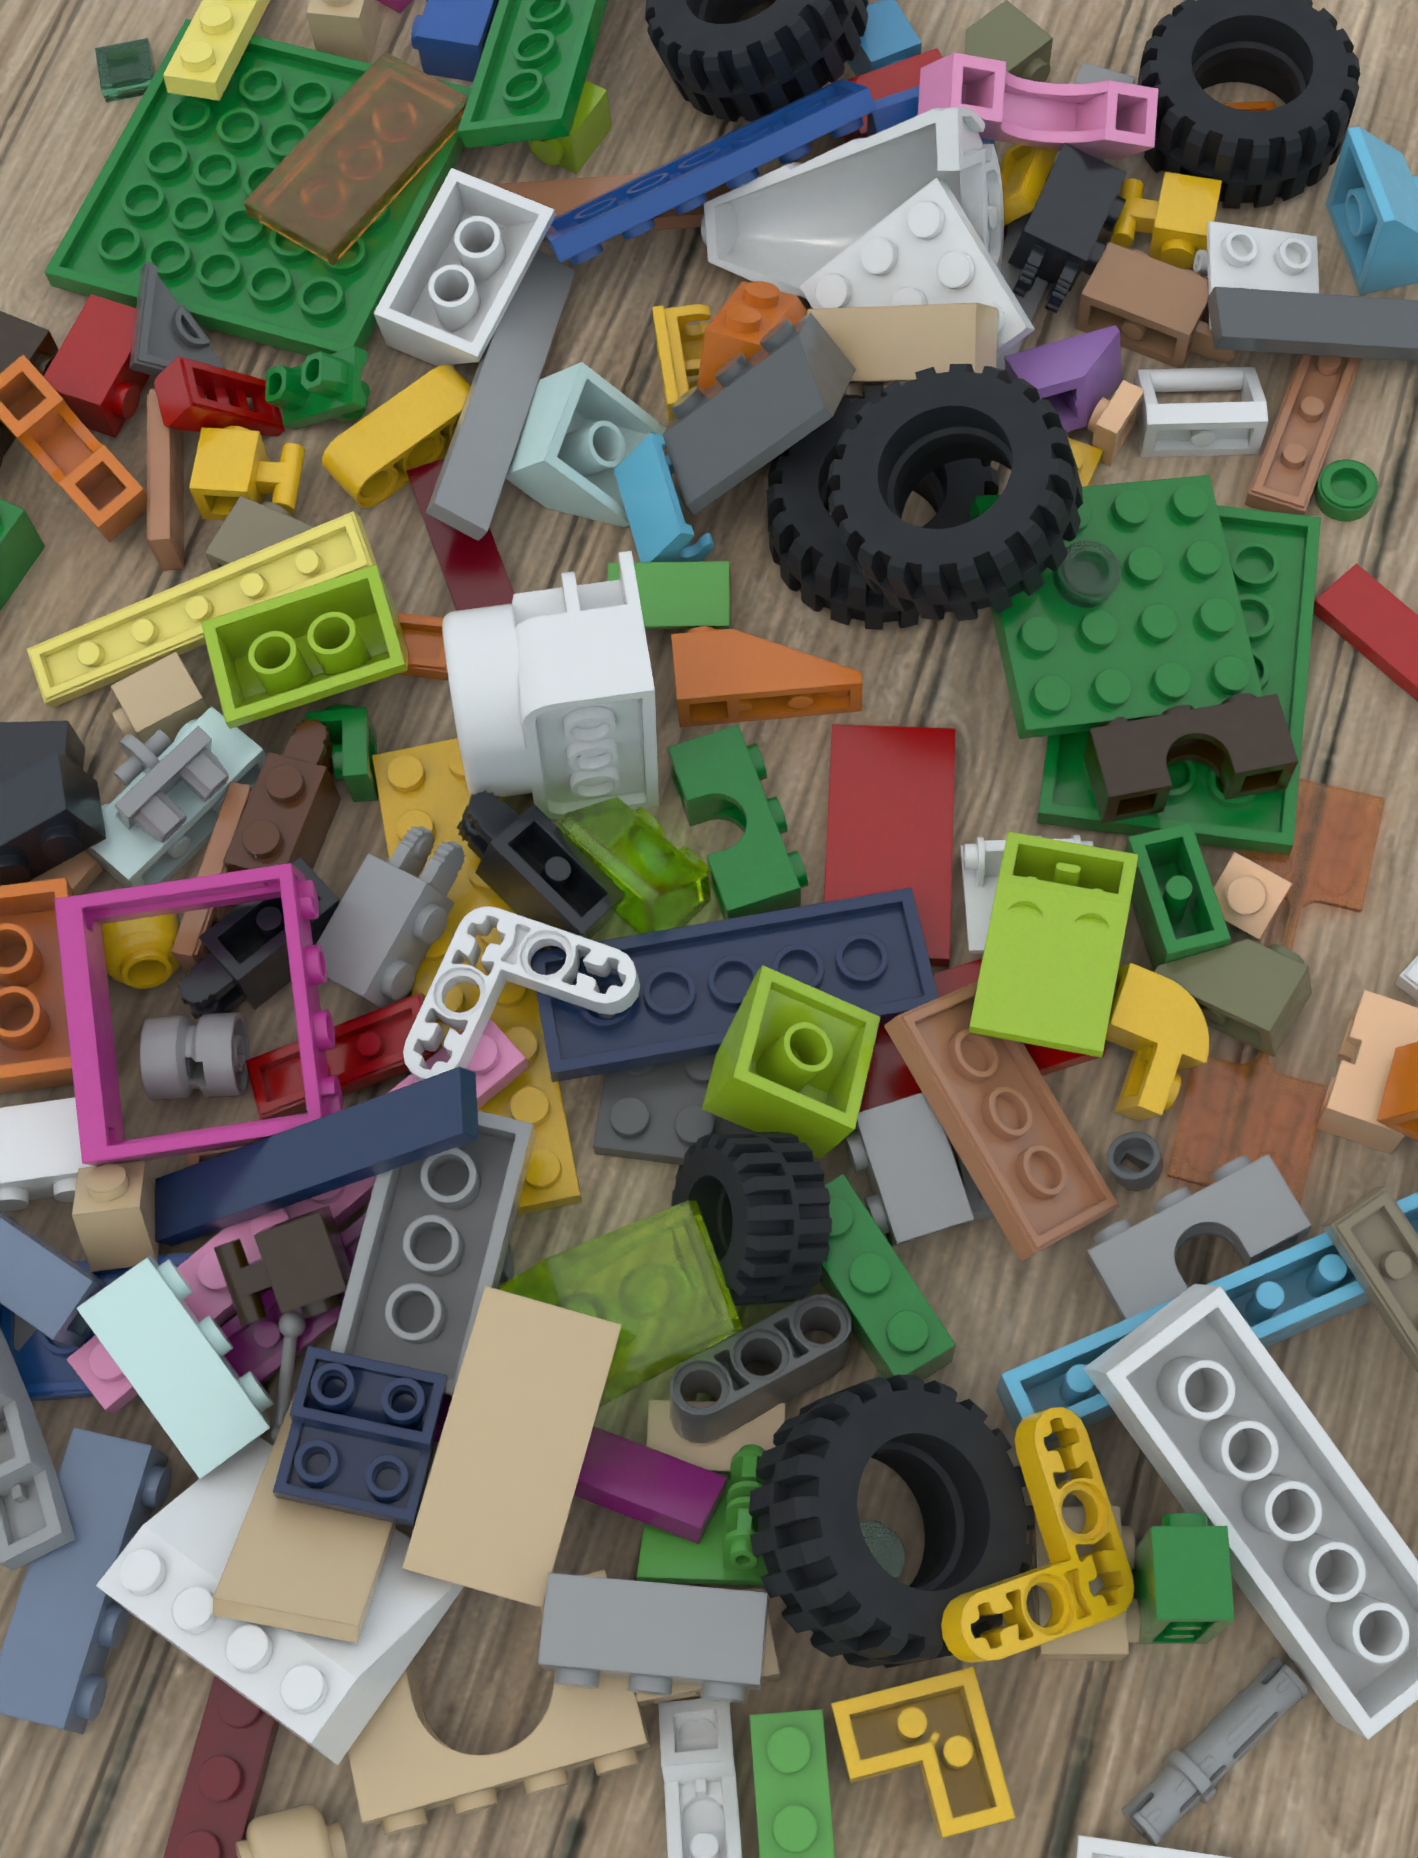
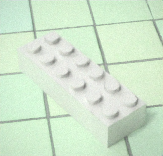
M1193 1284L1083 1369L1185 1512L1207 1515L1208 1526H1228L1231 1576L1334 1720L1369 1740L1418 1700V1560L1222 1287Z

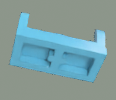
M651 432L614 469L640 562H701L714 548L712 536L710 533H706L699 538L697 543L692 545L691 539L694 537L692 525L686 524L681 509L683 503L680 494L676 492L671 476L675 471L669 454L667 456L664 455L663 450L666 444L663 435Z

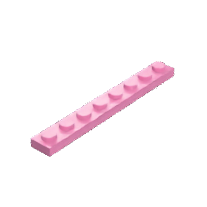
M489 1019L467 1068V1070L476 1074L477 1110L530 1067L523 1054L491 1019ZM444 1047L426 1061L429 1070L432 1069L436 1061L447 1063L451 1058ZM411 1073L389 1092L411 1085L417 1081ZM376 1175L226 1227L177 1267L193 1290V1293L184 1300L198 1320L201 1321L208 1315H211L220 1326L236 1313L214 1247L240 1238L248 1262L258 1261L262 1258L254 1238L255 1234L271 1225L328 1205L336 1227H339L370 1201ZM96 1335L66 1359L102 1407L112 1415L138 1395Z

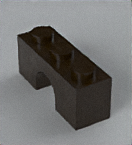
M1250 693L1238 694L1224 700L1219 705L1197 709L1190 705H1179L1163 711V715L1133 721L1124 717H1116L1114 721L1104 723L1096 728H1090L1083 755L1102 824L1164 812L1172 787L1167 768L1177 762L1194 761L1210 768L1220 782L1225 800L1286 789L1298 764L1297 755L1278 694L1256 697Z

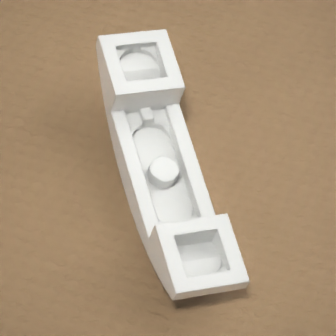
M702 1698L659 1702L661 1767L665 1791L668 1858H743L730 1702Z

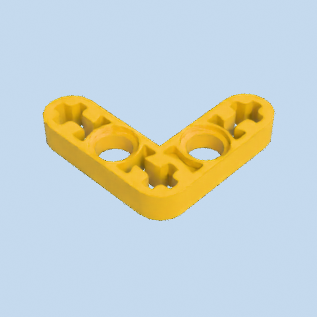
M1054 1407L1029 1414L1018 1425L1014 1439L1016 1454L1050 1564L961 1594L949 1602L943 1612L941 1622L942 1636L948 1650L959 1660L975 1663L1006 1658L1115 1618L1125 1612L1132 1602L1134 1594L1132 1571L1087 1430L1082 1420L1073 1411L1066 1408ZM1056 1433L1060 1447L1047 1451L1044 1437ZM1070 1470L1071 1480L1055 1483L1053 1475ZM1069 1493L1075 1495L1085 1508L1086 1521L1080 1533L1073 1532L1063 1519V1500ZM1093 1544L1095 1552L1082 1554L1083 1556L1078 1557L1076 1547ZM1097 1575H1100L1104 1583V1589L1099 1590L1093 1596L1090 1591L1089 1582L1093 1581ZM1034 1585L1040 1586L1047 1593L1051 1601V1616L1043 1627L1037 1625L1027 1611V1596ZM1002 1613L1006 1626H999L984 1631L979 1638H974L971 1631L972 1623L979 1620L981 1616Z

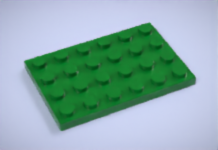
M1217 505L1263 696L1278 694L1297 755L1298 764L1288 787L1283 790L1225 800L1220 782L1210 768L1194 761H1181L1167 768L1172 787L1164 812L1102 824L1083 758L1089 731L1047 736L1037 823L1134 836L1191 822L1198 844L1290 855L1294 846L1321 517Z

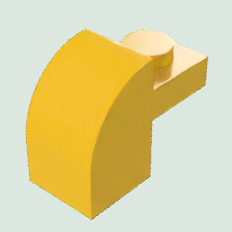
M1128 963L1118 968L1105 1040L1130 1049L1134 1053L1114 1112L1133 1120L1141 1121L1162 1116L1163 1111H1167L1173 1105L1181 1086V1076L1176 1073L1177 1069L1184 1070L1206 1064L1209 1053V1033L1205 1017L1198 1003L1181 985L1133 963Z

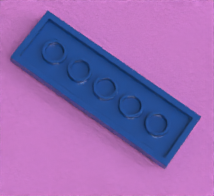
M839 79L554 218L543 239L545 245L560 263L567 259H570L572 265L585 262L603 251L602 242L621 233L624 239L639 236L655 226L654 217L674 208L676 214L693 210L708 200L705 192L726 183L728 189L742 186L760 175L757 167L778 158L780 164L796 160L812 150L809 142L829 132L833 139L850 134L864 125L863 116L877 110L869 88L845 79Z

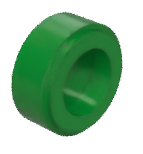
M1350 459L1337 460L1328 464L1321 471L1314 490V499L1320 511L1329 518L1343 522L1355 521L1364 517L1371 510L1378 493V481L1373 471L1365 464Z

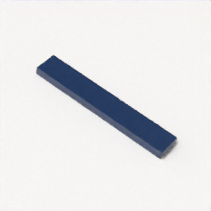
M459 1066L156 1178L155 1242L175 1246L478 1140L476 1074Z

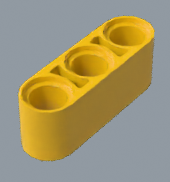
M449 364L439 365L338 435L325 449L322 456V466L359 507L371 508L380 504L410 483L407 470L446 457L471 384L454 366Z

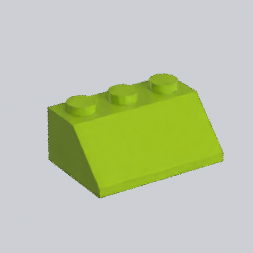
M377 564L201 622L225 723L229 729L408 670V648L395 603Z

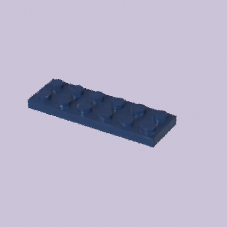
M912 887L598 941L626 953L633 961L640 983L638 997L632 1006L621 1013L612 1015L597 1013L536 991L552 1083L716 1054L757 971L762 965L881 1017L879 1025L887 1024L897 1015L939 998ZM557 948L535 952L531 959L532 970L541 975L556 973L565 964V951ZM582 956L580 958L579 973L594 978L600 993L606 994L607 989L611 985L622 987L623 983L620 980L617 969H611L607 977H600L588 973L583 962L585 957ZM577 977L571 985H576Z

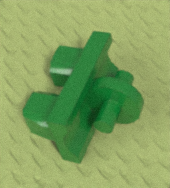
M356 346L333 354L319 351L307 355L302 365L293 368L284 365L270 368L266 373L265 400L269 404L283 408V426L294 430L332 418L340 422L356 420L365 412L367 398L370 396L369 385L361 381L362 369L368 359V351Z

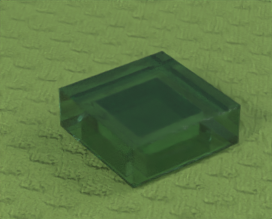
M148 38L95 48L100 86L106 103L144 95L156 73L153 51Z

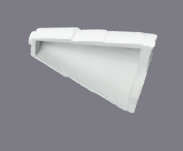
M967 107L933 108L867 138L853 139L805 163L792 162L704 203L701 235L704 243L707 245L708 262L748 280L768 282L777 286L781 292L806 298L799 287L800 284L937 177L946 181L1001 272L1004 243L1002 180L994 144H982L978 133L984 132V121L974 110Z

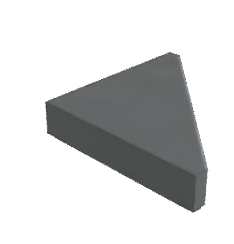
M146 262L140 271L129 370L158 376L178 356L226 369L210 348L211 341L185 305L182 304L180 306L159 278L157 266Z

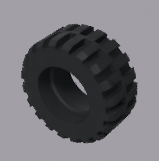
M647 0L645 20L648 23L647 32L678 91L686 101L691 102L693 107L703 114L710 116L715 114L717 119L737 122L739 117H744L745 121L753 122L821 89L828 82L833 83L842 76L845 70V61H853L862 42L860 37L864 36L868 21V12L866 10L868 0H776L761 13L740 22L737 21L747 12L772 0Z
M1312 0L1183 1L1173 8L1172 15L1167 14L1154 27L1152 37L1146 41L1142 54L1137 85L1158 88L1155 146L1145 151V160L1156 173L1163 170L1164 172L1221 180L1222 184L1218 201L1223 202L1222 208L1239 209L1241 203H1253L1254 208L1273 205L1276 197L1281 196L1283 201H1286L1303 193L1305 185L1310 187L1317 184L1327 174L1329 166L1336 162L1341 152L1360 88L1358 85L1360 66L1359 59L1353 52L1354 45L1343 28L1336 30L1337 20L1324 7L1320 11L1312 7ZM1226 82L1250 83L1271 91L1285 105L1265 111L1239 110L1219 103L1203 89Z
M950 364L949 372L936 373L934 367L915 372L917 379L902 386L899 380L884 388L882 390L883 399L875 405L868 401L854 416L858 424L855 430L847 428L843 431L836 446L841 460L834 459L829 468L827 482L832 490L828 498L830 513L838 528L839 536L865 582L876 594H885L890 605L903 612L912 611L913 607L916 606L921 618L937 621L944 619L945 612H954L958 621L977 619L978 610L990 606L993 607L996 614L1012 607L1013 604L1010 598L1019 592L1024 591L1027 596H1031L1045 583L1041 574L1045 569L1058 570L1068 555L1063 540L1071 542L1077 536L1081 523L1077 509L1083 504V492L1067 433L1062 427L1059 414L1050 401L1040 399L1037 388L1023 378H1015L1011 383L1005 370L984 366L982 373H975L972 364ZM980 458L995 461L1011 470L1008 483L997 501L982 515L965 524L944 529H928L902 520L903 510L912 490L926 475L944 464L961 459Z
M881 390L864 391L862 399L850 401L848 395L842 397L831 419L772 460L768 473V490H766L769 547L773 562L780 565V577L788 588L795 592L801 589V601L815 612H820L823 607L831 610L830 620L849 625L851 619L865 621V629L883 630V622L898 621L899 628L918 625L920 614L916 606L913 607L912 611L903 612L890 605L885 594H876L865 582L839 536L838 528L832 516L827 511L829 508L828 498L832 493L827 481L830 464L834 459L841 460L836 446L843 431L847 428L855 430L858 424L854 416L868 401L875 405L883 399L884 396H881ZM980 458L956 460L944 464L926 475L912 491L922 496L937 514L922 528L944 529L971 521L969 507L974 498L977 496L998 495L999 493L998 474L991 467L992 461Z
M897 1374L887 1379L879 1376L815 1400L802 1407L798 1416L786 1420L774 1433L773 1444L776 1447L763 1451L756 1468V1477L764 1481L762 1487L750 1491L749 1515L758 1517V1532L750 1534L753 1557L762 1555L768 1574L761 1576L763 1585L770 1598L777 1596L782 1598L787 1606L781 1612L782 1617L796 1633L811 1630L813 1634L810 1642L814 1648L829 1657L843 1655V1658L849 1665L864 1668L883 1665L885 1668H891L953 1655L943 1640L941 1629L943 1612L949 1602L961 1594L1030 1570L1034 1546L1026 1544L1027 1531L1034 1529L1033 1505L1025 1506L1022 1487H1025L1026 1483L1020 1465L1014 1467L1007 1454V1451L1012 1446L999 1428L993 1430L988 1428L984 1423L988 1415L970 1399L956 1402L958 1393L952 1387L936 1380L924 1384V1381L916 1375ZM870 1458L886 1464L906 1482L916 1498L922 1514L925 1532L924 1554L918 1573L910 1586L899 1582L883 1569L872 1555L862 1534L857 1507L858 1489L862 1473ZM1002 1613L981 1616L979 1620L972 1623L971 1631L974 1638H979L984 1631L1001 1626L1003 1622Z

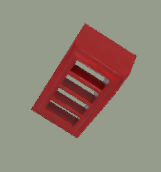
M181 356L173 360L155 379V391L165 427L201 432L202 427L223 429L227 426H240L251 431H259L261 436L276 437L285 431L279 407L269 404L265 400L266 380ZM247 398H251L254 411L249 409Z

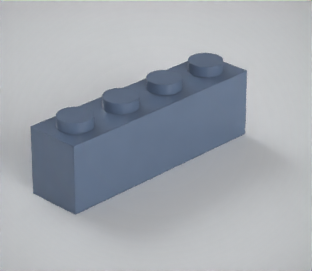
M73 1427L57 1477L76 1539L29 1563L0 1652V1714L79 1734H84L88 1720L93 1721L98 1716L107 1689V1680L105 1677H101L110 1648L116 1649L122 1641L128 1623L129 1612L96 1585L141 1526L150 1520L153 1508H161L167 1497L171 1482V1470L166 1467L169 1457L152 1445Z

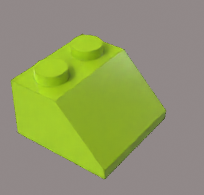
M762 965L757 971L716 1053L702 1110L754 1132L791 1133L798 1136L799 1143H806L813 1151V1157L822 1159L855 1130L881 1017Z

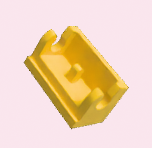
M693 304L665 309L663 305L652 307L656 347L669 423L674 417L673 412L670 410L671 406L683 394L698 384L704 332L709 323H700L693 326L686 324L693 321L711 319L710 307L707 305Z

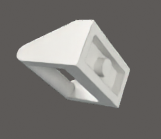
M1255 367L1136 370L1135 385L1144 389L1138 419L1140 457L1259 455L1268 425L1267 402ZM1241 390L1242 402L1158 404L1155 392Z

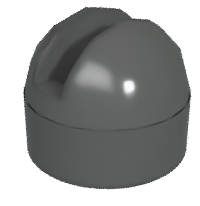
M1130 1132L1123 1134L1111 1143L1107 1151V1163L1111 1174L1116 1182L1125 1189L1137 1192L1149 1189L1161 1176L1163 1158L1159 1146L1151 1136L1145 1133ZM1125 1159H1128L1143 1171L1136 1172L1122 1165Z

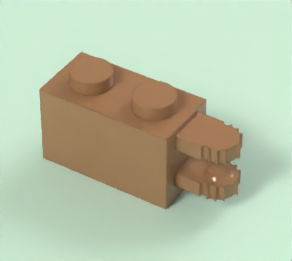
M1112 242L1108 243L1081 293L1076 323L1077 330L1089 333L1116 325L1120 330L1121 347L1175 368H1183L1191 352L1209 359L1213 358L1222 363H1229L1233 358H1236L1239 350L1215 349L1212 330H1209L1207 278L1202 277L1193 270L1181 269L1151 258L1140 250L1128 249Z

